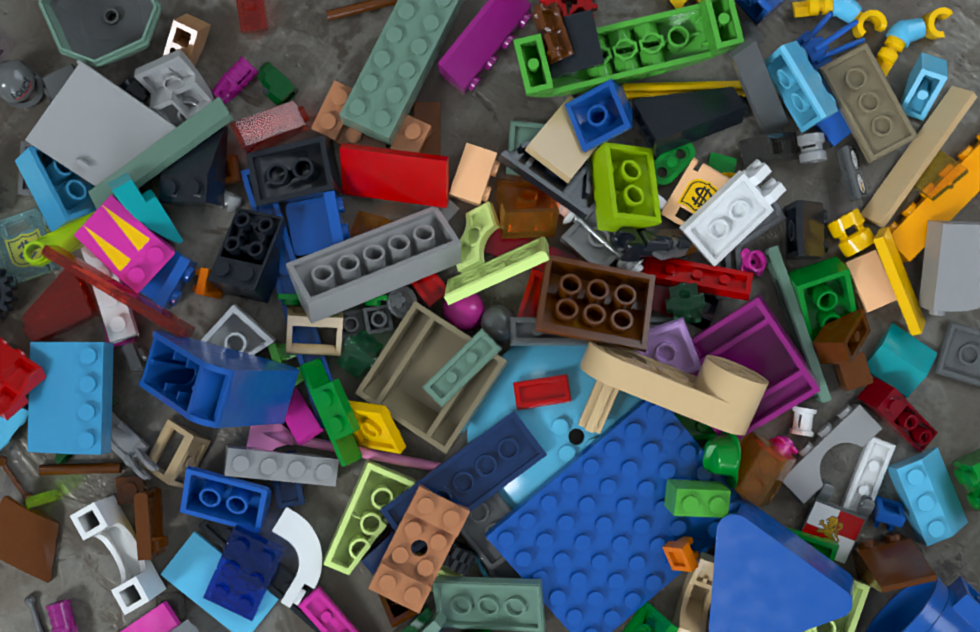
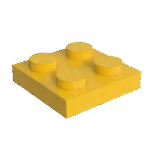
M349 401L360 426V430L353 433L358 445L369 449L401 454L406 448V444L387 407Z

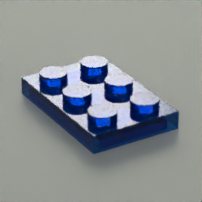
M236 525L232 530L203 598L253 621L286 548Z

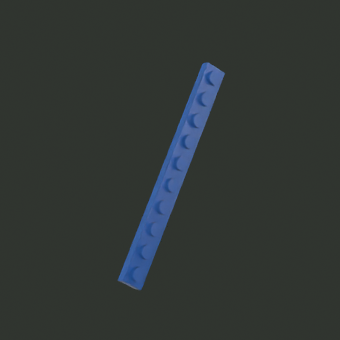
M249 169L240 171L252 211L284 217L280 204L256 206ZM285 223L278 279L275 287L278 294H296L286 267V263L296 260V255ZM279 299L287 323L288 305H283V299ZM293 326V343L323 344L318 327ZM296 354L299 365L319 358L330 382L334 380L326 355ZM306 385L315 417L321 427L324 428V424Z

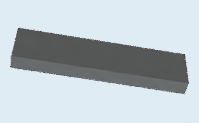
M750 37L729 52L728 55L761 133L768 137L785 125L788 119L757 42Z

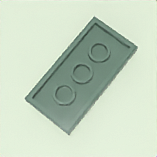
M436 576L432 584L436 614L441 611L447 617L442 628L545 632L546 621L542 579Z

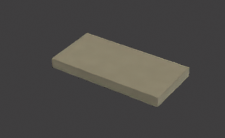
M867 43L817 69L828 91L834 97L840 113L868 164L918 138Z

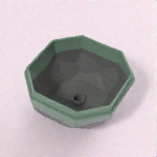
M38 0L39 7L59 52L62 55L76 60L79 59L97 68L114 65L147 49L155 34L162 13L159 0ZM115 13V20L109 21V16Z

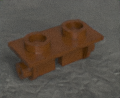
M557 2L547 6L544 3L536 5L532 16L538 34L541 33L549 65L573 55L574 51Z

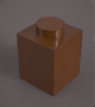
M858 352L852 364H832L840 390L849 391L873 383L864 352Z

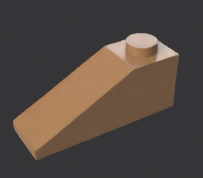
M187 13L174 19L163 56L181 49L192 64L196 66L204 49L211 24Z

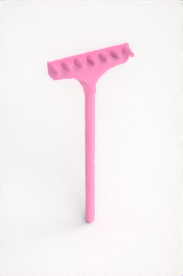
M282 424L250 426L246 447L273 451L281 446L299 444L292 432ZM314 437L302 445L336 453L330 440ZM358 446L362 458L425 471H431L441 464L440 462Z

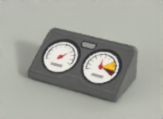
M851 145L843 146L837 150L836 154L848 200L852 202L867 198L868 191L857 149Z

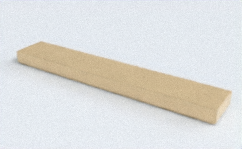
M951 86L918 132V138L911 142L861 212L865 221L882 228L887 225L976 100L977 96L973 91Z

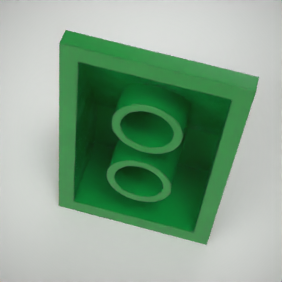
M837 256L788 272L812 344L824 325L857 310L849 268Z

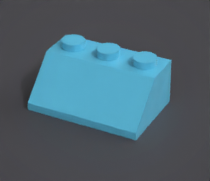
M797 41L780 46L764 60L775 89L802 133L838 112L834 97L826 91L820 74L813 69L808 60L806 50Z
M938 447L888 466L887 470L900 502L903 504L904 512L916 542L930 546L954 536L968 523Z

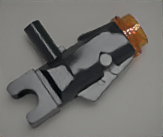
M621 227L616 231L612 240V247L625 250L624 254L620 257V260L623 262L639 261L640 257H656L659 260L689 256L697 250L696 246L683 231L678 229L647 231L645 228L636 230L634 227Z

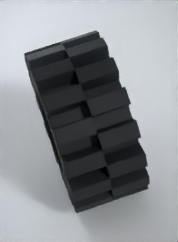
M455 539L442 565L452 571H456L458 574L466 576L478 555Z

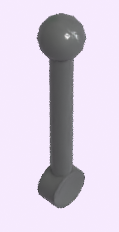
M32 595L26 596L24 603L29 606L37 632H43L34 605L35 597Z

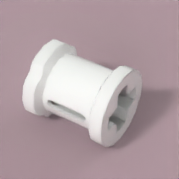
M792 407L794 418L789 433L813 437L814 433L811 431L813 416L817 414V410Z

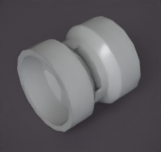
M823 132L797 136V145L801 147L799 155L800 164L818 163L827 160L826 151L823 150V143L825 142Z

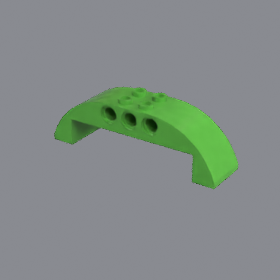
M700 0L699 4L596 28L604 65L578 71L574 75L553 80L541 33L513 40L526 96L557 97L588 92L610 79L618 84L665 74L717 57L735 49L744 42L734 0Z

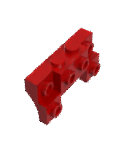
M0 337V416L8 421L29 403L25 395L42 382L46 375L42 367L30 360L22 350L11 348Z

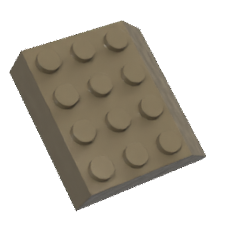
M414 301L355 394L370 404L386 406L394 420L447 454L465 432L509 362L496 354L444 407H441L426 392L423 386L472 338Z

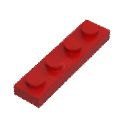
M651 257L644 260L642 273L656 275L655 284L749 301L753 273L718 266L714 267L713 265L674 258L659 260L656 257Z

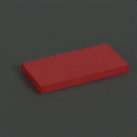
M342 143L340 146L343 194L447 208L449 204L448 156Z

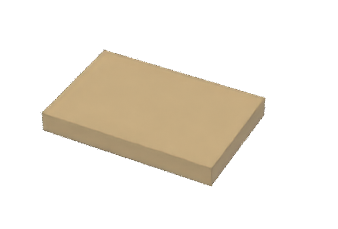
M571 95L525 149L527 153L566 183L571 181L597 148L595 147L587 152H583L564 105L575 99Z

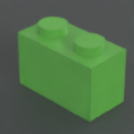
M667 479L664 506L674 516L723 518L729 511L731 490L720 481Z

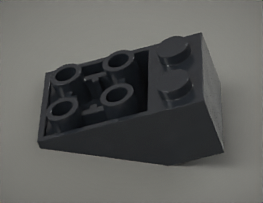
M237 208L208 281L221 293L268 304L278 279L286 219L281 216Z

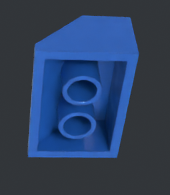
M188 465L180 512L260 533L269 513L272 491L267 486Z

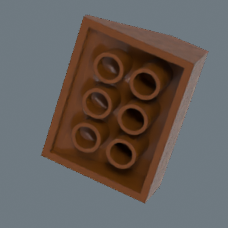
M549 255V260L544 263L542 270L535 331L646 352L656 275Z

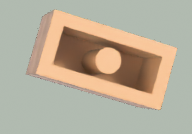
M466 142L449 196L475 206H480L482 201L487 202L492 187L488 186L490 177H496L501 163L496 160L497 153Z
M876 250L866 252L843 262L850 271L855 303L858 309H863L865 313H868L897 300Z

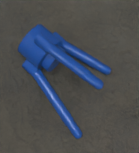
M829 11L814 29L801 39L804 43L801 47L806 50L810 64L814 62L819 64L828 57L864 43L865 38L862 37L826 52L829 49L828 44L848 32L859 21L857 19L853 20L825 40L822 36L816 38V34L833 15V12Z

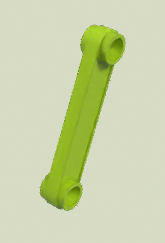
M94 212L26 244L23 250L25 260L35 267H41L84 247L85 245L74 234ZM42 248L43 253L41 257L33 260V252L36 249Z

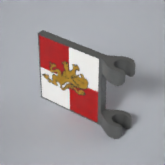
M822 479L823 486L816 492L814 501L800 531L838 542L839 549L834 561L845 565L866 519L875 507V502L870 496L862 495L856 512L828 502L834 487L830 481Z

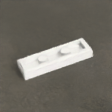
M873 437L863 447L840 505L841 507L856 512L862 495L870 496L875 501L896 445Z

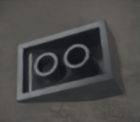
M228 125L219 129L162 171L160 178V203L174 206H224Z
M325 136L246 153L257 207L323 197V192L333 190L337 194L343 193L333 140Z

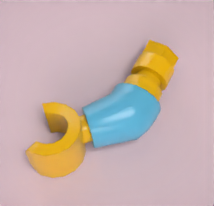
M806 0L792 2L794 18L819 15V12L825 15L831 11L833 12L832 17L836 16L848 24L857 19L859 23L852 28L856 39H860L866 33L863 27L864 21L871 22L874 25V30L878 32L884 31L887 27V20L882 12L868 10L863 13L861 11L863 7L856 0Z
M946 7L937 8L925 13L921 18L899 20L892 25L886 33L885 47H881L876 55V60L885 77L898 59L897 53H901L904 47H908L910 43L924 37L931 40L945 37L944 31H938L935 28L934 22L936 18L943 20L953 14L951 9Z

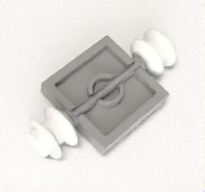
M556 202L553 207L556 209L554 216L561 214L564 217L563 224L571 223L572 221L574 223L560 238V241L582 261L610 266L614 261H618L616 268L641 272L644 269V266L641 265L644 259L636 262H623L620 260L621 255L624 254V249L612 247V240L616 232L600 231L597 228L595 203L590 207L587 217L582 220L563 205Z

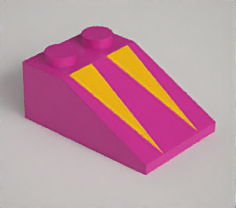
M112 194L74 234L106 267L137 294L175 254V248L138 221Z

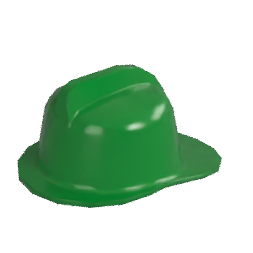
M722 431L720 436L713 437L706 442L702 464L709 473L724 475L728 487L735 489L738 483V469L741 460L740 443L737 435Z

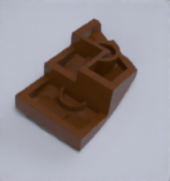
M9 495L4 496L0 502V559L47 583L51 582L53 579L52 567L57 551L56 539L59 536L60 522L39 508L29 510Z

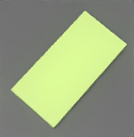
M542 236L467 272L448 279L444 295L447 304L455 303L548 261L549 245L545 237Z

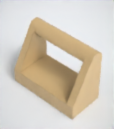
M288 305L286 354L341 356L343 311L311 324L301 305ZM293 326L336 328V344L292 343Z
M168 418L148 456L157 464L174 430L184 436L178 450L166 471L161 468L158 471H151L145 465L143 467L166 484L183 488L186 468L188 465L198 467L211 440Z

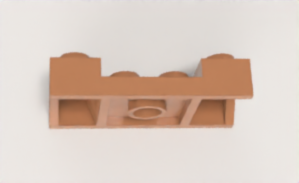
M334 80L311 127L314 133L325 136L339 145L348 143L420 153L424 142L429 138L433 129L431 125L412 116L406 115L392 147L343 125L340 113L352 88Z
M419 484L369 583L368 589L420 613L432 589V584L455 538L458 537L470 513V509L437 495ZM416 540H423L428 548L425 553L418 555L411 550L412 543Z

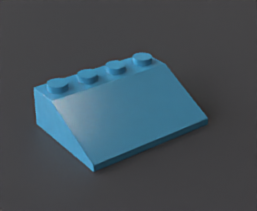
M30 342V360L42 367L46 378L29 392L27 452L95 455L111 453L114 343Z

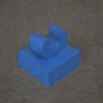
M876 496L873 509L874 527L878 528L880 522L887 523V530L890 532L894 530L895 526L902 528L906 520L903 504Z

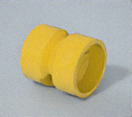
M858 208L847 212L826 225L833 238L840 240L838 246L845 258L858 253L874 243L875 236L869 227L863 226L865 219ZM853 226L856 231L847 236L845 229Z

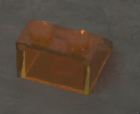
M526 179L496 180L497 218L502 239L555 237L559 209L553 198Z
M752 431L745 436L740 444L741 460L738 469V483L735 490L761 507L769 505L797 459L755 431Z

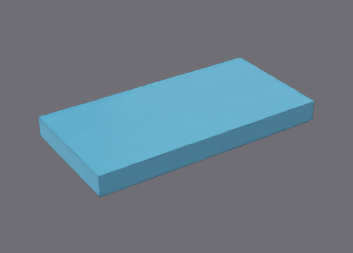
M197 531L193 532L160 574L231 632H253L279 600L259 580Z

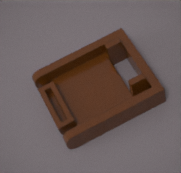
M152 487L134 496L138 560H151L165 552V547L168 546V536L164 534L162 491L158 487Z

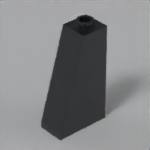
M733 87L637 98L632 103L633 120L655 156L742 123L746 110L744 98L738 95Z

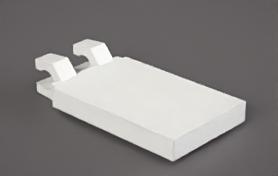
M758 159L750 164L746 170H739L679 227L714 267L774 211L771 204L786 191L782 183L776 182L774 178L769 179L761 186V189L759 188L758 184L771 173V170L764 162L761 163Z

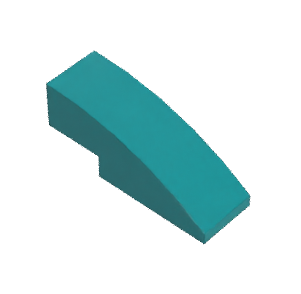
M127 172L108 183L121 204L138 221L166 239L178 244L183 242L180 234L151 189L141 194Z

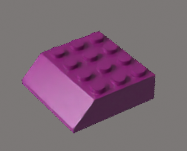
M760 294L691 337L701 365L707 355H714L743 365L769 381L746 435L821 391L820 383ZM699 371L690 374L698 376ZM712 427L717 436H720L722 430ZM737 435V437L741 439L746 435Z

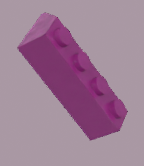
M488 0L438 62L440 76L464 95L468 90L474 91L482 80L479 76L485 69L491 70L499 58L496 55L502 48L506 50L515 39L513 34L519 27L523 29L531 20L532 5L528 0Z

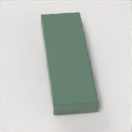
M481 329L423 388L441 407H444L502 348Z

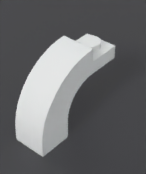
M286 507L272 532L288 541L296 550L299 559L297 575L281 600L282 604L290 608L293 603L298 606L306 593L302 589L304 584L313 589L317 585L322 569V551L319 539L310 524L302 516Z

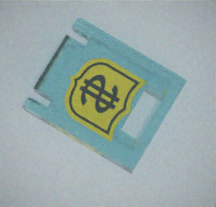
M39 208L0 220V268L7 269L5 276L15 275L18 283L51 273L49 263L45 266L35 267L29 264L23 255L26 244L50 233ZM26 221L27 226L31 228L8 236L6 227ZM42 248L36 249L33 252V260L41 257L43 253ZM59 259L50 263L54 271L61 269ZM15 279L11 282V286L16 285Z

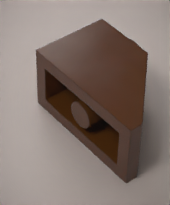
M857 309L822 327L813 342L814 350L821 364H852L871 331L864 310Z

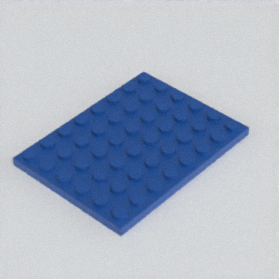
M642 399L485 533V536L523 579H542L544 603L569 632H613L683 572L671 569L662 548L663 545L668 541H676L683 536H689L694 540L690 545L691 549L698 551L700 554L701 552L705 553L716 543L717 526L722 518L674 516L664 506L667 479L720 481L731 490L730 502L742 498L735 489L728 487L724 475L709 473L705 470L702 464L704 451L671 410Z

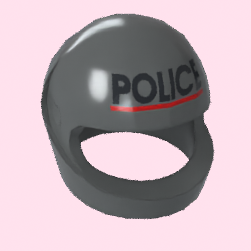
M14 59L1 62L0 98L17 108L27 109L38 105L43 99V88L45 87L38 73L20 60ZM36 79L38 86L36 95L28 102L17 103L23 101L31 94Z

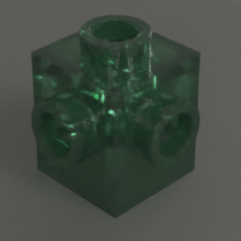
M683 282L669 287L670 297L665 298L667 314H672L673 320L683 317L686 324L701 322V309H706L704 293H698L697 283L689 284Z
M362 329L355 337L351 334L341 346L344 351L336 363L358 379L367 368L371 369L379 357L378 353L383 348V345Z

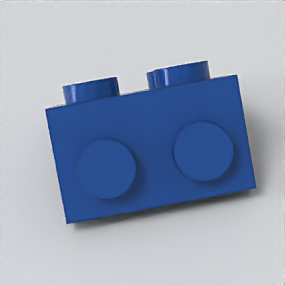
M334 190L323 192V197L286 205L285 210L295 255H309L351 238L348 223H343L342 213L345 212L343 197H338Z
M175 250V254L140 293L154 300V304L171 310L181 299V291L185 284L189 283L196 272L195 267L198 263Z

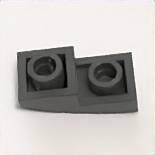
M387 304L343 312L342 340L394 331L391 312L388 310Z

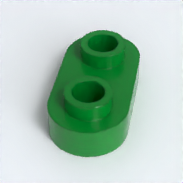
M692 143L665 152L654 161L657 186L670 184L691 163L695 157V148ZM677 150L684 152L685 157L683 159L677 158ZM664 169L666 176L663 178L659 177L657 170Z

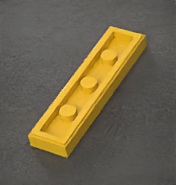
M889 227L881 228L873 240L910 334L912 336L922 334L926 323L921 308L918 306L919 303Z

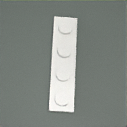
M86 246L82 247L81 251L110 343L116 344L138 336L139 332L122 280L106 267Z

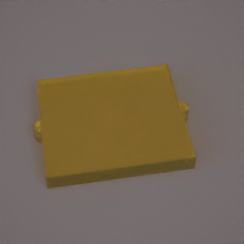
M939 150L914 187L934 201L945 191L952 189L954 184L968 173V169Z

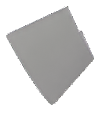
M181 49L135 69L134 77L151 94L149 108L175 126L181 125L215 100L208 85Z

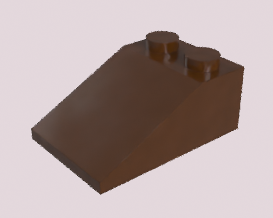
M900 532L884 535L885 539L875 541L874 538L859 540L858 545L854 546L851 551L857 578L881 593L937 580L936 573L913 540L901 535Z

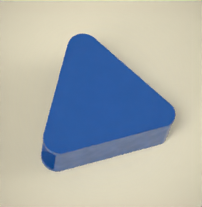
M153 331V342L143 376L138 383L140 387L188 420L200 425L213 428L284 423L299 369L172 332Z
M736 499L729 503L728 514L719 521L716 532L709 632H803L849 614L852 608L854 581L850 573L750 501Z

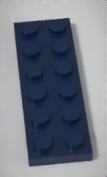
M512 410L380 508V511L396 531L419 484L435 494L469 508L471 512L547 454L517 413ZM416 540L412 543L411 550L416 553L427 544L423 540Z

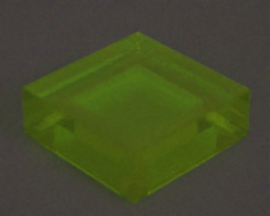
M57 488L27 497L25 502L27 509L63 497L61 490Z

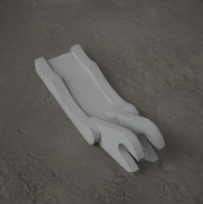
M112 412L111 449L139 477L145 481L147 479L150 480L152 478L151 475L138 462L140 459L151 471L159 470L155 462L145 453L150 446Z

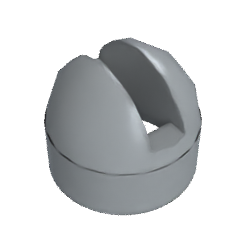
M225 190L224 206H220V208L224 210L228 206L227 212H234L240 206L243 199Z

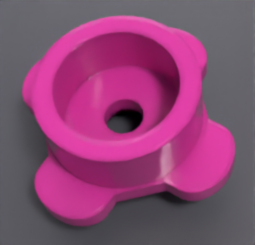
M748 248L743 249L740 252L742 257L740 271L751 272L756 276H761L767 264L764 253L761 250L750 251Z
M776 436L775 439L771 438L769 440L771 443L770 451L780 459L788 460L792 454L798 453L793 441L785 436Z

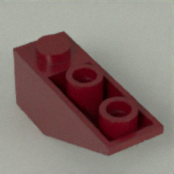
M875 377L873 378V383L868 384L857 397L877 418L919 453L927 447L938 433L895 387Z

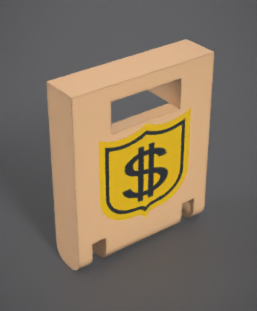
M693 158L661 211V215L681 226L685 221L676 217L681 207L694 214L731 178L705 163L701 165L698 172L695 171L694 168L699 160Z

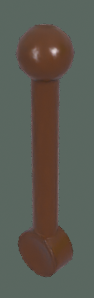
M0 456V467L4 469L22 495V502L29 504L33 499L32 495L24 490L7 465V457Z

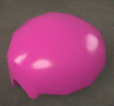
M475 293L450 305L444 300L443 313L451 325L459 330L470 331L480 326V319L485 311V304L481 297Z

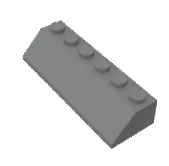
M432 206L286 263V267L300 304L312 324L461 263V242L439 208Z

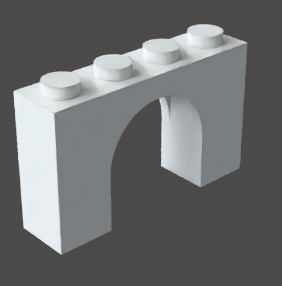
M114 495L95 501L70 515L83 541L90 537H97L112 553L121 574V583L111 591L124 615L149 602L166 590L151 560H138L136 533L122 508L118 505Z

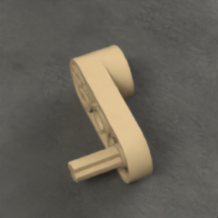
M589 341L579 366L582 371L596 379L578 421V425L591 433L597 432L600 434L619 390L727 433L746 435L769 381L743 365L714 355H707L698 376H695L630 349Z

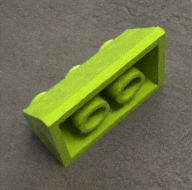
M604 142L590 156L598 230L616 232L621 227H634L637 230L662 223L652 150L645 147Z

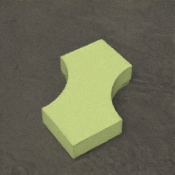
M489 201L466 213V227L460 238L461 263L456 265L460 273L467 272L485 263L484 249L490 235L500 228L494 206Z

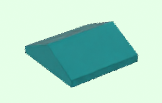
M891 323L866 361L872 375L895 387L901 395L908 398L928 375L937 353L894 323Z

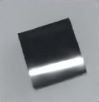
M592 9L562 17L574 54L551 65L548 62L552 80L574 75L578 71L603 66L604 59Z

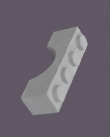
M846 404L837 412L838 418L831 424L828 422L823 425L817 432L819 436L812 443L808 441L803 444L798 450L799 455L793 461H786L778 469L780 473L775 478L797 501L804 504L823 486L820 476V463L824 454L831 447L840 443H851L864 447L883 429L860 404Z
M226 445L223 473L224 476L336 487L339 459L332 455L283 453L254 447Z

